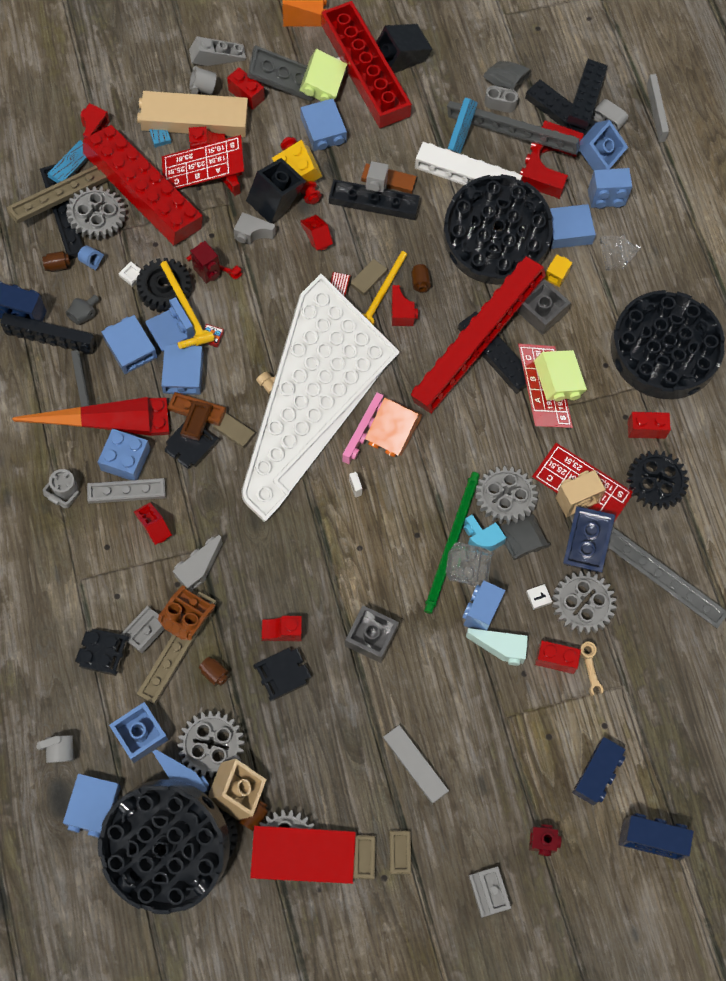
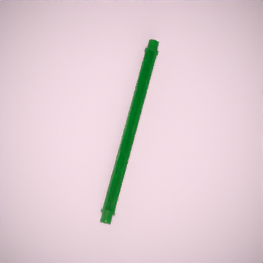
M472 472L467 480L468 483L428 598L425 601L424 612L432 614L437 606L436 603L479 482L480 474L477 472Z

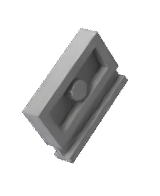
M149 606L121 633V635L129 637L128 643L141 654L164 630V627L158 621L159 614L150 609Z
M498 867L468 876L481 918L511 909Z

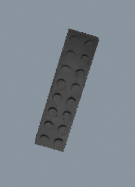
M591 59L587 60L566 123L587 130L608 65Z
M541 79L526 92L525 99L560 126L584 133L585 136L596 123L591 118L587 130L566 123L572 103Z
M333 179L329 194V204L411 220L416 219L420 200L419 195L384 189L382 193L367 190L366 185Z
M477 311L459 323L458 329L460 332L466 329L471 319L478 314ZM497 334L481 355L509 387L518 394L527 387L522 361Z
M7 313L3 314L0 321L5 334L9 336L14 335L18 338H27L30 341H39L42 344L48 343L64 349L78 350L85 354H93L96 347L94 335L91 333Z

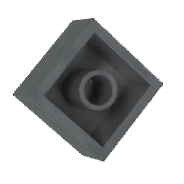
M544 279L516 312L543 335L567 314L571 302Z
M363 605L345 640V646L381 663L398 629L399 622Z

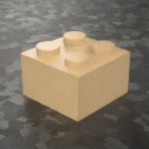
M595 470L591 472L584 471L573 480L569 478L561 483L556 500L567 518L575 514L576 506L589 508L600 503L606 489Z
M237 759L221 762L208 797L217 807L237 820L253 817L266 779Z

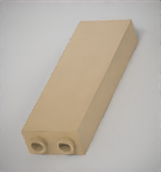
M143 91L142 98H139L141 113L138 112L137 122L141 124V131L154 129L189 134V127L206 126L209 131L225 134V136L235 137L241 135V137H246L248 98Z

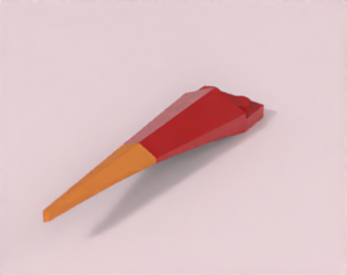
M143 397L12 418L14 422L57 424L106 430L115 429L121 432L147 436L169 435L166 397Z

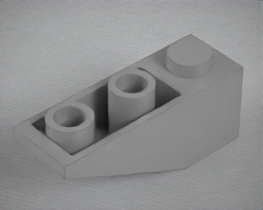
M196 36L189 49L192 64L211 66L244 61L246 59L243 44Z
M220 535L208 539L204 547L200 550H194L190 554V558L179 562L174 567V577L188 591L192 592L205 582L223 544Z

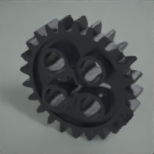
M655 450L653 455L650 451H647L646 456L640 454L639 459H634V464L631 463L630 470L627 472L629 477L626 482L631 483L627 489L634 490L631 496H638L636 502L644 501L643 507L647 503L650 504V510L657 506L658 511L661 510L662 506L668 510L670 505L675 507L677 502H681L682 497L687 493L685 490L688 489L689 485L685 483L689 481V478L684 477L688 471L681 470L684 464H677L679 458L672 460V454L666 457L665 451L659 455L658 451ZM646 467H651L654 472L648 471ZM665 471L670 472L672 474V477L667 476L665 474ZM643 484L649 485L650 489L644 488ZM661 489H667L669 494L663 493Z

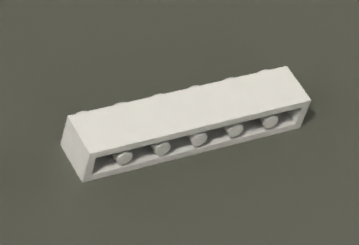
M422 143L415 161V169L462 185H466L468 182L486 175L501 176V174L514 176L518 180L522 179V175L517 172L493 166L482 160H476L464 154L461 155L449 149L437 147L431 143Z

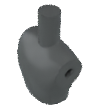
M93 295L87 301L75 298L66 311V315L77 325L90 320L95 315V309L92 306L99 301V298L96 295Z

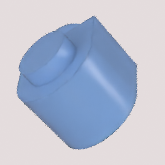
M83 246L79 250L78 260L96 270L104 254L90 246Z

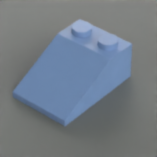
M153 751V754L170 780L192 785L208 796V791L211 788L203 775L199 777L195 771L160 751Z

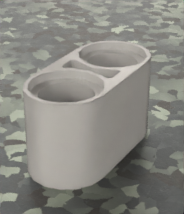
M490 86L486 90L484 104L489 109L511 113L516 109L518 94L511 89Z
M603 99L592 114V117L597 122L610 120L617 131L628 120V114L607 99Z

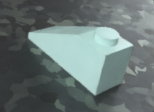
M470 628L466 632V638L502 661L508 662L509 665L518 666L520 663L523 664L526 659L528 636Z

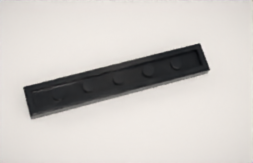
M56 164L40 168L45 188L57 184L48 177V172ZM67 200L52 207L66 254H69L70 259L78 257L79 250L83 247L79 233H76V228L72 229L71 223H68L66 211L69 201Z

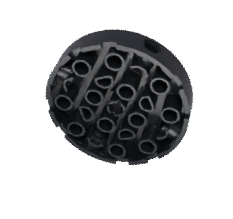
M501 174V176H482L464 185L453 196L447 208L443 229L444 244L452 262L470 278L487 284H503L505 278L512 274L516 265L526 256L541 264L548 251L553 233L552 214L541 193L528 182L525 183L514 176ZM495 227L500 228V229H502V231H501V230H500V231H497V230H495L494 228H495Z
M666 290L653 291L631 301L620 314L611 336V356L619 374L636 390L655 398L680 399L697 393L711 381L724 357L725 336L719 320L704 303L700 304L692 299V296L678 291L677 293L666 292Z
M168 779L154 780L135 787L111 807L101 825L102 829L98 838V857L101 858L102 872L107 882L116 894L128 904L137 909L142 908L152 911L153 914H170L172 912L185 911L200 903L219 882L228 863L230 852L229 833L220 810L205 793L181 781Z

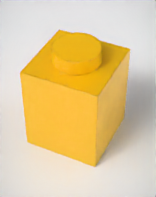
M556 254L546 270L544 279L560 288L570 272L572 262L566 257Z

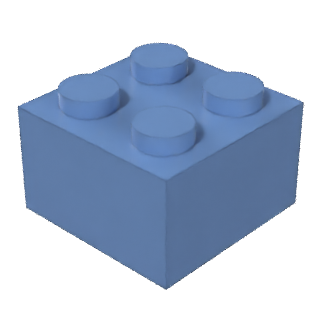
M610 120L596 122L579 142V151L593 171L610 169L628 148Z
M629 168L594 170L588 187L591 208L621 207L626 205L632 189Z
M112 429L98 460L100 470L128 480H138L150 451L149 442L146 439Z
M484 580L481 586L477 585L470 600L473 603H468L462 617L465 619L464 626L470 629L487 631L505 590Z
M145 702L109 725L133 763L168 741L167 736Z

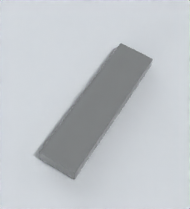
M650 74L646 86L658 141L665 142L669 133L657 75Z
M164 478L87 483V501L89 504L166 498Z
M400 725L383 736L385 742L432 804L449 792Z

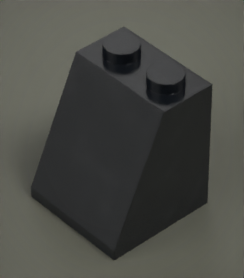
M418 24L385 25L376 41L393 73L425 62L433 50Z
M280 158L257 171L246 201L268 222L274 223L284 216L305 185L306 180Z

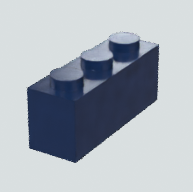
M603 737L599 741L572 793L593 806L598 802L601 803L607 794L604 791L607 784L611 785L616 777V774L613 773L617 766L620 767L625 760L623 753L626 749Z

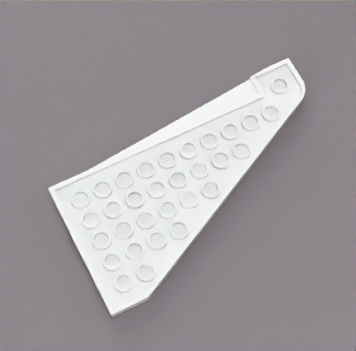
M322 274L299 296L242 487L244 503L263 522L279 508L385 367L400 353Z

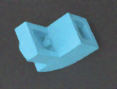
M473 515L465 518L464 530L468 536H472L468 544L474 550L484 553L491 552L505 543L506 536L496 522L482 530Z

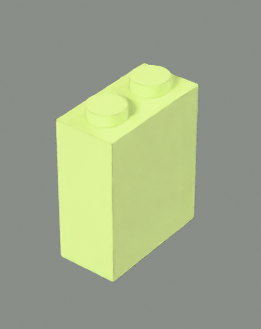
M316 49L310 57L299 91L321 102L332 98L335 99L347 63Z
M574 350L542 352L534 360L546 400H555L556 402L564 399L577 400L587 390Z

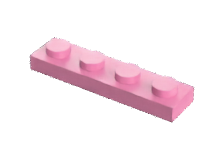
M375 394L343 453V462L350 464L352 459L355 460L359 453L358 447L360 444L365 443L367 431L371 427L383 402L382 394Z

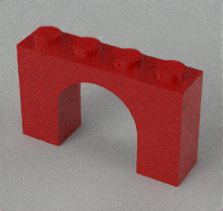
M544 121L542 126L543 128L555 130L566 135H573L579 138V142L584 136V133L548 121ZM532 142L530 148L532 153L527 154L525 160L526 168L522 167L520 175H522L521 181L528 182L541 193L560 199L568 175L547 168L541 162L540 156L548 151H559L574 157L577 155Z

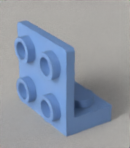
M176 297L169 300L171 307L168 308V311L145 322L162 352L165 345L178 344V342L194 336L193 325Z

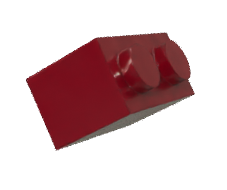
M206 241L190 250L193 269L207 284L210 281L216 280L221 272L219 258L215 251Z

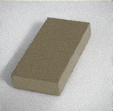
M373 259L352 280L350 286L365 296L387 273V268Z
M225 413L220 426H213L216 431L243 449L255 436L254 431Z
M389 831L390 875L411 874L410 831Z
M355 835L353 879H375V836Z

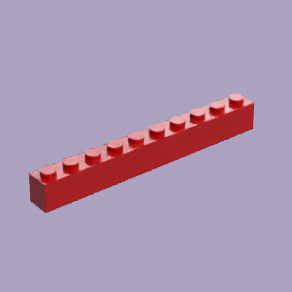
M527 256L516 265L512 274L508 275L502 286L494 291L492 298L483 304L481 311L471 319L466 329L460 332L456 341L449 345L446 353L436 361L431 371L425 374L421 383L413 388L411 397L415 404L430 414L433 413L546 276L544 266Z

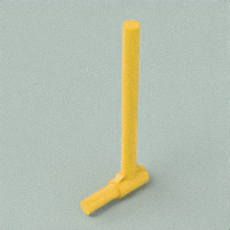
M401 251L366 314H362L373 326L375 322L372 316L407 257V253Z
M163 261L160 265L196 331L193 338L178 342L179 349L214 341L213 333L202 329L167 261Z

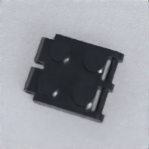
M183 423L166 441L167 446L164 450L174 459L179 456L178 462L189 469L192 465L196 467L219 442L220 438L214 437L206 431V427H204L199 441L182 437L180 432L184 425ZM203 434L207 435V436H208L209 438H211L212 440L210 441V440H209L208 438H206Z
M92 629L91 632L85 631L81 645L86 648H79L75 662L80 664L79 667L82 669L117 676L118 671L116 669L120 659L123 658L124 654L122 652L125 643L129 641V637ZM120 640H121L122 642H121L119 651L117 652V649H118V646H119V643H120ZM114 658H116L113 669H111Z
M287 648L253 665L254 669L258 670L262 679L261 684L265 685L270 697L268 698L270 702L307 685L306 680L311 678L305 664L298 667L299 664L303 663L298 649L291 651L290 648ZM261 667H263V670H264V672H265L267 678H265V676H264V674H263V672H262ZM268 683L271 684V686H272L273 691L275 692V694H273V692H272V690H271V688H270V686H269Z

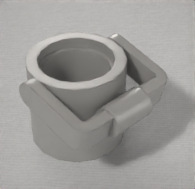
M194 66L189 83L191 94L201 92L211 95L216 83V73Z
M66 469L54 471L49 478V483L43 488V495L49 501L63 508L70 507L80 494L73 474Z
M73 736L46 737L45 740L37 742L36 747L38 750H46V763L74 761Z

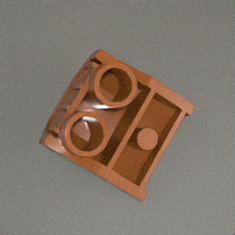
M182 585L159 614L158 621L165 630L181 640H192L199 627L215 609V605L209 604L185 589L186 587Z

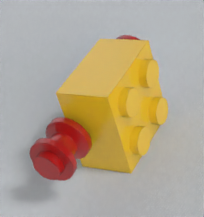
M287 137L280 144L283 151L272 157V160L275 162L282 158L306 180L301 193L306 194L304 197L306 203L315 204L321 198V193L316 190L317 184L314 181L322 177L321 171L310 148L302 140L297 142L295 138Z

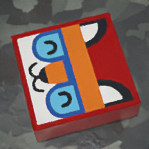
M206 324L204 330L213 333L214 341L205 344L218 348L224 329Z

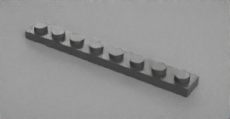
M450 101L447 105L448 117L457 120L462 104ZM476 108L471 124L575 155L579 151V138L573 135H566L555 130L511 119L507 116L497 115L493 112Z
M613 527L608 549L716 629L726 618L725 609Z

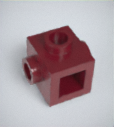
M542 824L540 827H532L530 829V851H538V855L551 856V853L557 852V848L561 847V836L558 835L557 829H553L552 825Z

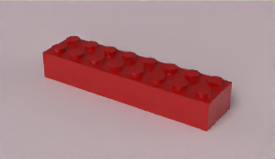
M349 1L322 11L321 26L341 61L347 63L346 70L379 129L410 117L412 104L354 3Z
M112 125L83 139V154L107 176V179L173 246L201 230L203 215Z

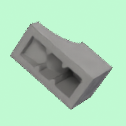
M371 161L366 180L367 190L383 193L384 189H387L388 164Z
M243 212L234 227V238L240 243L250 245L257 239H274L276 235L275 224Z

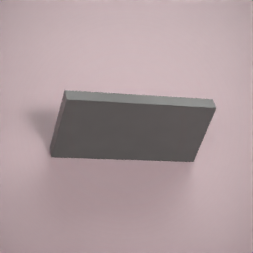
M256 45L254 46L247 77L309 101L313 99L312 96L299 91L307 65Z

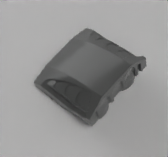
M501 60L491 66L484 73L483 77L495 86L514 90L517 85H522L524 79L530 77L532 71L523 65Z
M533 514L525 516L524 521L519 518L517 523L511 521L509 525L506 523L499 526L506 536L504 545L510 552L513 560L522 558L531 552H538L541 549L549 548L550 546Z

